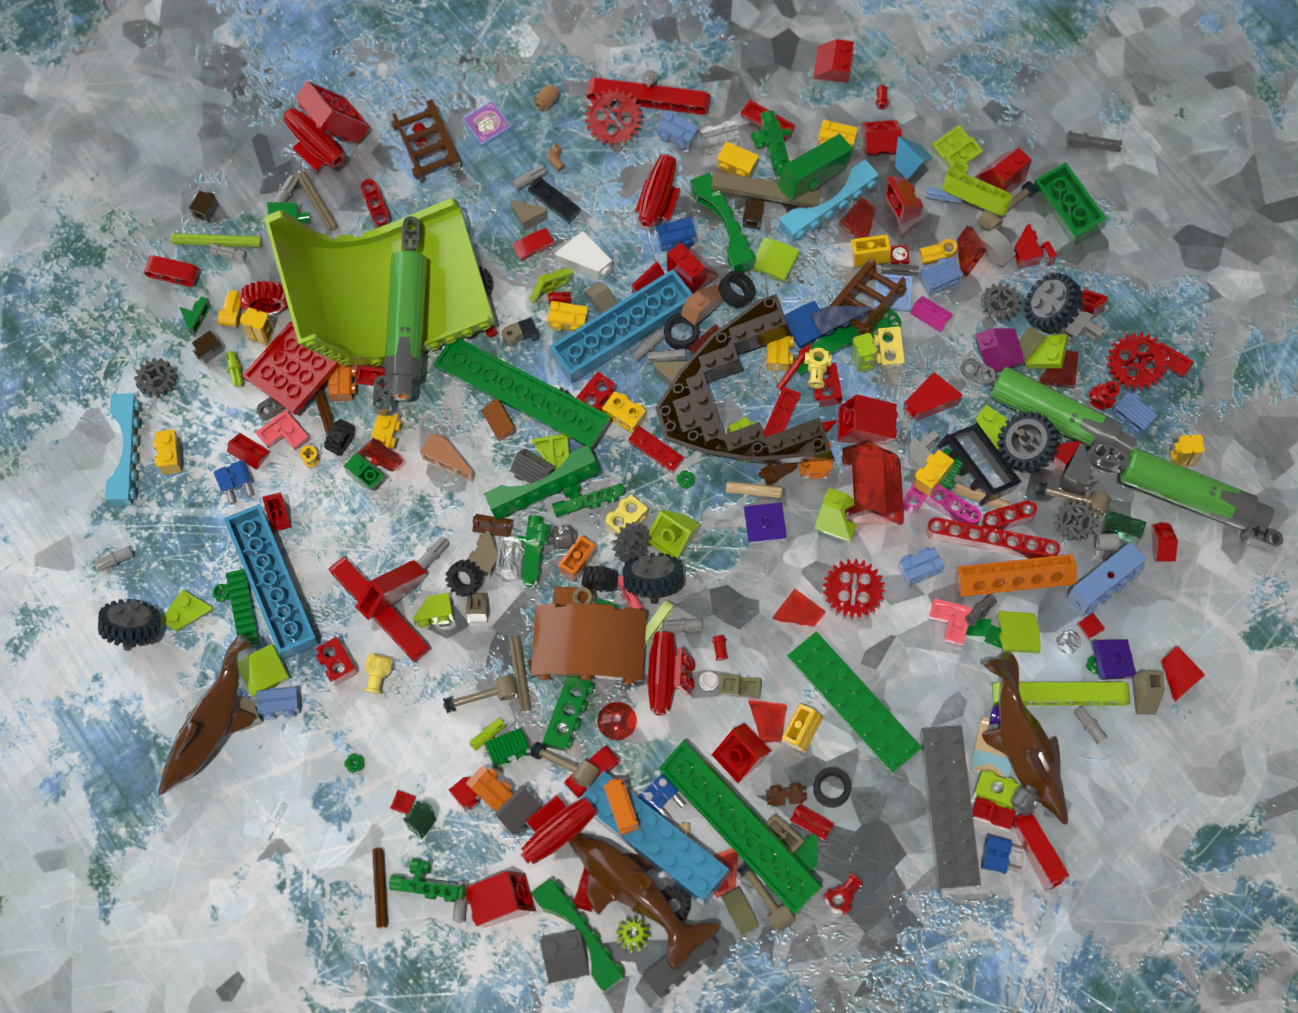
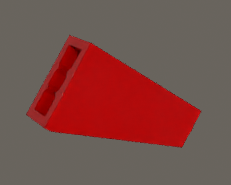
M415 560L401 565L371 580L355 608L367 620H370L418 587L427 572Z
M1034 814L1016 817L1012 827L1022 847L1025 848L1024 851L1044 891L1047 892L1064 884L1070 875Z

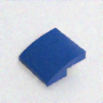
M815 301L785 314L791 336L794 337V341L799 348L805 347L810 343L813 344L816 339L825 336L824 334L819 335L810 317V314L820 310Z

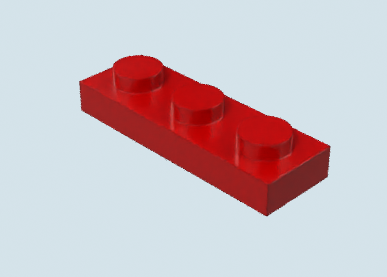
M749 100L740 112V116L762 128L763 123L760 114L769 110ZM775 114L781 129L790 128L792 134L796 125ZM790 135L783 136L785 142L788 140Z
M783 386L764 429L766 437L786 430L801 393Z
M638 426L628 438V443L672 474L684 461L682 455L641 426Z

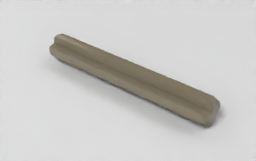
M306 172L298 173L297 178L328 231L337 229L336 222Z
M518 636L510 637L509 642L519 707L521 712H528L531 708L520 638Z

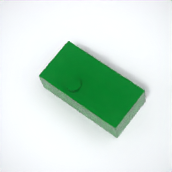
M839 133L785 164L777 187L790 201L795 200L810 190H816L819 185L846 170L854 148Z
M1067 162L1035 179L1034 185L1037 188L1038 196L1073 245L1105 228V215Z

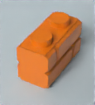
M340 365L328 378V396L330 401L353 400V394H356V383H353V377H356L357 373L356 366Z
M580 535L576 540V544L572 545L558 564L559 572L575 582L596 554V545Z
M482 766L466 784L497 812L513 795L510 792L512 787L504 780L501 783L497 779L499 775L491 767L487 770Z

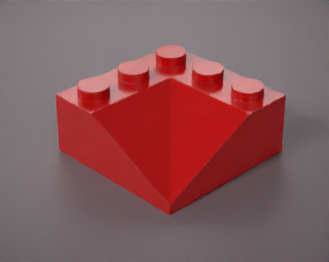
M308 80L295 97L300 103L299 106L308 113L307 116L315 121L316 127L322 132L328 131L335 137L340 136L347 142L353 141L358 144L370 128L368 123L345 96Z

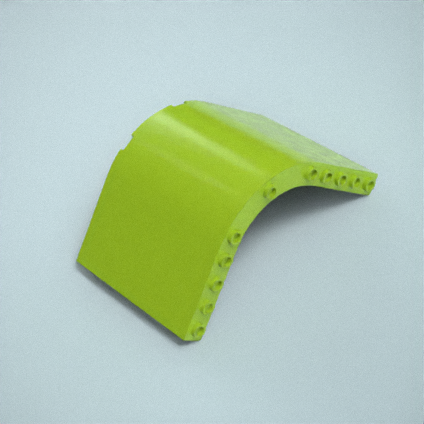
M454 198L447 199L409 215L416 217L419 221L417 252L425 255L427 258L421 355L425 351L437 350L443 344L454 343L458 338L469 337L473 335V332L487 330L491 325L496 324L461 206ZM282 210L264 217L299 345L340 365H372L375 367L385 363L391 256L395 252L401 251L403 221L409 216L385 226L363 232L364 236L353 237V234L337 235L336 239L329 238V235L312 230ZM413 225L406 226L409 230L415 229ZM408 238V247H412V238Z

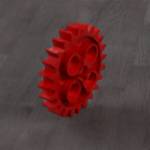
M609 88L607 94L604 90H602V96L595 94L597 100L590 99L593 105H587L586 107L590 112L585 113V116L589 117V119L585 120V123L590 124L587 130H593L590 134L591 137L597 135L596 142L602 139V145L609 142L610 147H612L613 143H616L617 147H619V142L621 141L626 145V139L633 141L631 135H638L635 130H641V126L638 123L643 122V119L638 118L643 115V112L637 111L641 108L640 104L635 105L637 99L631 100V93L626 96V91L623 90L619 93L618 88H616L615 93H612L611 88ZM614 101L620 103L617 109L611 108V104ZM604 105L617 117L624 130H621L615 120L611 119L610 114L603 107ZM600 112L606 114L603 120L597 119V115ZM629 115L631 120L628 123L622 122L623 116ZM614 126L617 128V131L614 134H609V127Z
M1133 332L1131 338L1128 334H1125V340L1119 337V344L1113 343L1114 349H1109L1110 356H1107V361H1109L1107 368L1110 369L1109 375H1114L1113 381L1119 380V387L1125 384V390L1131 386L1133 392H1135L1136 387H1139L1140 391L1143 392L1144 386L1150 390V384L1157 386V380L1163 381L1162 375L1167 374L1165 368H1169V363L1166 362L1169 360V356L1165 355L1167 353L1166 348L1161 349L1163 343L1157 344V337L1151 340L1150 334L1143 337V332L1139 336H1136V333ZM1140 348H1146L1148 351L1145 353H1141L1138 350ZM1126 354L1129 355L1130 358L1128 360L1121 359V356ZM1147 364H1153L1155 368L1148 369L1145 366ZM1136 371L1138 374L1135 376L1128 375V372Z
M847 559L845 565L840 561L839 568L833 565L832 569L834 572L828 570L827 575L829 577H824L826 584L822 586V589L826 590L823 592V597H828L825 600V604L831 603L829 610L836 609L835 615L837 616L842 613L843 619L847 615L850 616V621L853 620L854 616H857L859 621L862 615L868 618L869 612L874 615L876 612L875 608L880 609L881 607L879 602L884 601V597L881 595L886 593V590L881 589L885 587V582H880L883 576H877L878 569L872 571V564L865 566V560L858 564L857 559H855L854 563ZM853 574H856L857 579L855 588V605L852 606L851 598ZM847 577L850 581L844 583L840 580V578ZM865 578L869 583L862 584L859 580ZM846 595L848 600L841 601L839 596ZM865 597L868 602L862 603L858 598Z

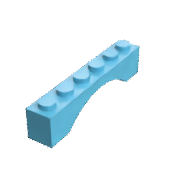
M864 159L851 169L845 186L835 197L816 207L791 210L779 219V228L792 243L797 239L801 240L811 229L815 230L820 226L821 222L831 219L838 210L845 209L854 199L858 200L868 189H874L878 184L879 174Z
M134 393L111 394L110 412L120 425L123 435V451L116 470L106 481L105 500L109 506H132L133 499L136 498V490L133 488V485L137 479L134 465L138 461L135 446H138L136 428H139L137 411H140V401L137 400Z

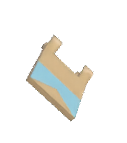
M983 716L980 721L969 769L980 772L990 770L997 773L999 777L1009 778L1012 766L1007 755L987 745L983 740L982 733L987 731L990 718Z

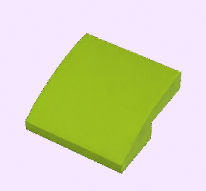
M960 124L930 145L949 168L955 161L968 163L983 152L973 137L970 138Z
M764 237L755 254L754 268L750 270L767 274L769 279L785 282L800 251L780 241Z
M999 611L997 618L1002 630L999 638L1003 650L1006 652L1039 654L1041 652V642L1035 613Z
M273 644L252 653L238 662L239 672L251 697L254 698L257 697V691L276 688L290 678Z

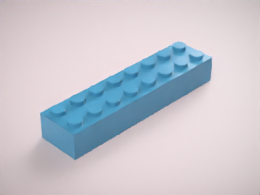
M672 269L549 346L551 357L572 384L653 333L657 328L659 329L664 326L668 318L682 312L685 300L693 294L675 270Z
M257 504L224 518L281 659L285 660L318 646L315 634L261 505Z
M603 771L580 798L585 797L597 811L593 818L676 885L683 888L700 904L705 906L730 876L729 869L628 789L626 790L640 829L620 835L603 786L614 778Z

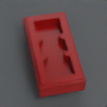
M1163 344L1161 349L1166 348L1167 353L1165 355L1169 356V360L1166 361L1169 363V368L1167 369L1184 378L1193 366L1194 361Z

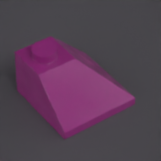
M992 328L976 334L985 365L994 369L995 373L1003 371L1005 367L1012 368L1025 363L1015 328Z

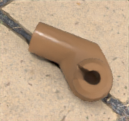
M554 144L549 149L548 161L558 171H561L565 167L559 160L561 147L558 144Z

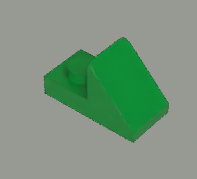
M203 296L194 303L193 311L179 307L192 337L196 336L211 308L208 298Z
M980 619L975 626L969 625L965 637L1002 651L1003 647L999 638L1002 630L991 625V619Z

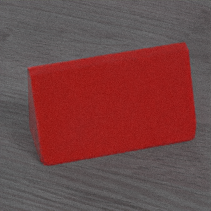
M655 262L632 284V294L665 274L659 262Z
M357 365L355 383L374 386L375 379L378 376L384 375V367Z
M239 433L228 442L227 452L239 460H244L246 464L256 470L270 454L269 450L242 433Z

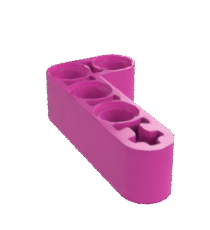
M913 484L903 502V509L909 514L917 513L922 505L926 503L954 521L978 525L981 519V511L977 507L941 485L929 497L914 487ZM939 495L943 497V500H936L934 496ZM914 500L917 504L910 505L908 501ZM956 505L960 510L955 511L951 506Z

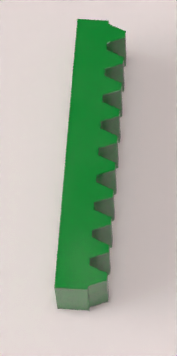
M244 569L227 572L225 576L227 578L237 637L243 633L250 642V645L260 643L246 572Z

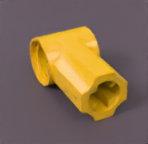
M945 239L940 244L919 248L923 265L938 262L945 257L947 259L954 257L955 259L957 252L956 242L952 239ZM945 249H951L952 251L946 252Z
M235 290L227 291L223 309H220L218 314L219 326L239 327L241 318L240 292Z

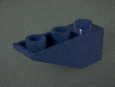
M825 306L810 314V317L819 335L824 334L828 336L835 332V327L841 325L843 328L852 323L851 319L855 317L861 319L869 315L868 311L871 310V307Z

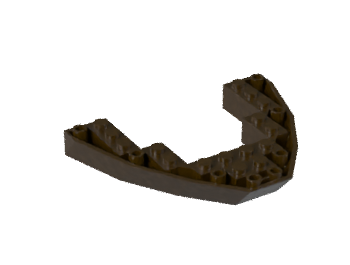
M777 294L758 300L713 333L681 368L655 407L665 440L703 453L773 464L835 460L820 418L766 437L760 422L728 434L724 432L709 383L744 370L739 354L792 335Z

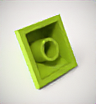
M829 487L814 529L851 541L864 507L847 493Z
M660 510L648 533L651 536L648 543L664 555L669 554L670 558L674 556L678 560L694 539L701 525L685 514Z

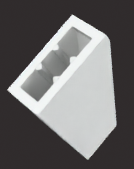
M584 231L555 253L558 264L598 280L603 276L609 275L613 269L612 260Z

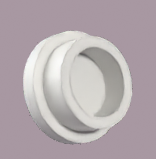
M707 671L701 674L699 685L703 690L712 691L718 686L719 679L714 672Z

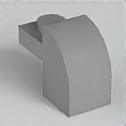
M994 228L990 232L986 230L980 232L972 240L974 247L987 252L992 263L1004 266L1016 255L1008 239Z
M1078 312V317L1072 316L1075 321L1073 323L1068 321V327L1064 328L1061 326L1062 330L1058 333L1067 334L1068 342L1073 345L1081 334L1098 344L1104 330L1100 325L1090 322L1092 314Z
M935 430L930 434H924L920 440L914 437L910 442L907 459L915 472L920 467L924 468L927 465L926 460L931 454L929 449L938 442L939 434Z

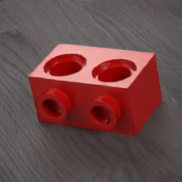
M831 363V366H827V372L824 373V375L828 376L827 379H823L825 386L813 390L814 400L818 401L819 407L842 403L843 396L836 363ZM830 392L832 395L825 396L823 393Z
M597 371L576 398L586 404L589 401H594L596 403L590 406L602 411L605 403L616 391V384ZM600 387L607 388L605 391H599L598 389Z
M337 636L316 647L319 653L316 655V658L321 666L325 664L328 670L325 671V674L330 682L334 680L336 685H339L357 675ZM335 651L332 657H326L327 652ZM338 667H344L342 673H335Z

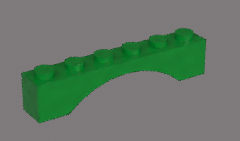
M709 172L691 179L690 190L697 204L712 211L726 227L729 235L726 255L731 271L745 272L753 269L754 260H756L755 253L749 249L747 237L745 235L742 236L740 232L741 226L738 221L734 220L733 210L730 206H727L724 193L711 189V173Z
M586 445L571 452L558 469L539 481L521 486L500 485L485 492L484 495L495 519L498 520L545 497L558 493L571 485H575L588 477H592L601 471L589 446Z
M549 878L534 889L531 895L543 912L564 919L577 931H580L590 952L592 979L603 994H606L624 980L622 975L624 970L618 962L614 964L611 961L610 957L612 954L606 946L603 948L598 943L600 938L593 929L589 931L586 927L588 922L582 913L577 914L573 908L576 905L571 898H565L561 893L564 889L557 880L553 882Z

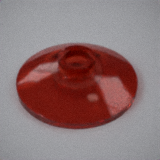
M612 702L604 706L599 712L597 719L598 728L610 740H624L635 731L637 717L629 705L623 702ZM618 716L621 718V720L619 722H615L613 720L614 717Z

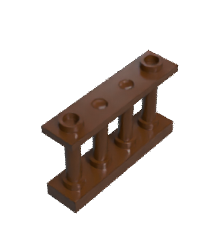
M433 99L426 101L427 108L424 109L425 111L398 120L396 113L392 114L393 121H391L394 132L398 131L413 166L411 169L415 179H419L420 184L424 183L422 174L446 165H452L454 171L461 168L459 158ZM425 118L432 119L433 124H431V127L405 136L402 127ZM433 133L439 135L440 140L437 143L412 152L409 145L410 142ZM439 149H445L447 154L445 158L419 168L416 158Z
M869 258L829 306L852 305L869 307L855 299L859 292H863L881 302L875 310L871 308L868 311L869 317L864 323L855 318L851 319V325L858 329L859 336L867 333L872 334L877 323L898 298L906 293V278L902 277L898 283L893 282L879 274L876 268V261ZM870 279H875L892 290L885 297L866 286Z

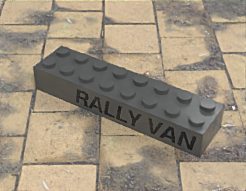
M962 727L922 729L920 741L937 892L978 891L981 887Z

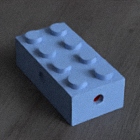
M1132 542L1128 543L1075 585L1066 601L1081 617L1086 614L1090 616L1098 609L1097 606L1101 602L1105 604L1112 598V594L1115 591L1120 592L1126 587V583L1130 579L1134 581L1141 575L1147 558Z

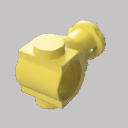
M815 348L810 350L809 353H805L804 364H808V371L810 372L809 387L820 389L825 386L823 376L827 372V366H831L832 355H828L829 351ZM819 357L822 361H816L814 358Z
M370 653L367 656L365 671L369 678L364 691L375 694L382 693L380 690L382 679L386 678L391 670L392 660L390 657Z

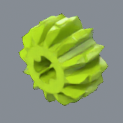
M633 917V923H630L629 919L625 918L626 926L623 923H619L618 926L622 930H616V935L621 936L617 939V943L624 942L621 948L624 950L629 946L630 953L633 952V947L636 946L639 952L641 951L639 944L645 947L648 945L644 939H650V934L646 933L649 931V926L642 927L645 923L644 920L637 924V917ZM632 930L639 934L634 939H630V935H628L631 934Z

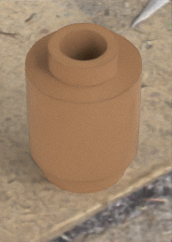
M551 84L545 86L534 97L535 107L541 111H547L558 99L560 94L558 89Z

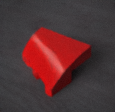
M1179 646L1174 648L1161 661L1162 669L1166 673L1167 685L1170 686L1174 702L1205 676Z

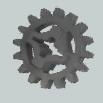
M999 282L997 287L993 283L991 289L986 288L985 293L982 294L981 306H984L983 312L988 311V318L993 316L994 321L1000 318V321L1003 322L1004 318L1010 321L1012 316H1017V311L1021 309L1022 299L1019 298L1020 292H1014L1016 287L1010 289L1009 283L1002 286V283Z
M153 357L152 362L146 359L145 365L139 364L141 370H135L138 375L134 377L137 382V388L140 389L142 394L146 393L148 397L154 394L158 398L159 393L165 396L164 391H171L169 386L175 385L173 379H176L173 366L168 361L164 363L163 358L156 361L155 357Z
M1076 499L1072 500V504L1065 502L1066 508L1060 507L1059 509L1062 513L1056 514L1057 517H1060V520L1056 521L1055 524H1060L1061 526L1057 530L1060 532L1064 531L1063 537L1070 535L1069 540L1071 541L1075 537L1077 541H1081L1082 536L1088 539V533H1095L1092 528L1098 527L1094 520H1098L1099 517L1093 516L1096 509L1090 510L1091 504L1084 505V500H1080L1079 504ZM1079 507L1084 509L1085 511L1078 513V511L1075 508ZM1075 516H1076V517H1081V518L1078 520V523H1079V524H1075V523H1074V521L1076 520ZM1076 528L1079 533H1073L1069 529Z
M636 522L626 523L625 528L620 527V533H615L617 539L612 542L616 546L612 550L616 552L614 556L619 558L618 560L626 563L631 558L634 559V557L642 556L644 552H649L646 548L651 546L648 543L651 536L648 535L649 530L644 525Z

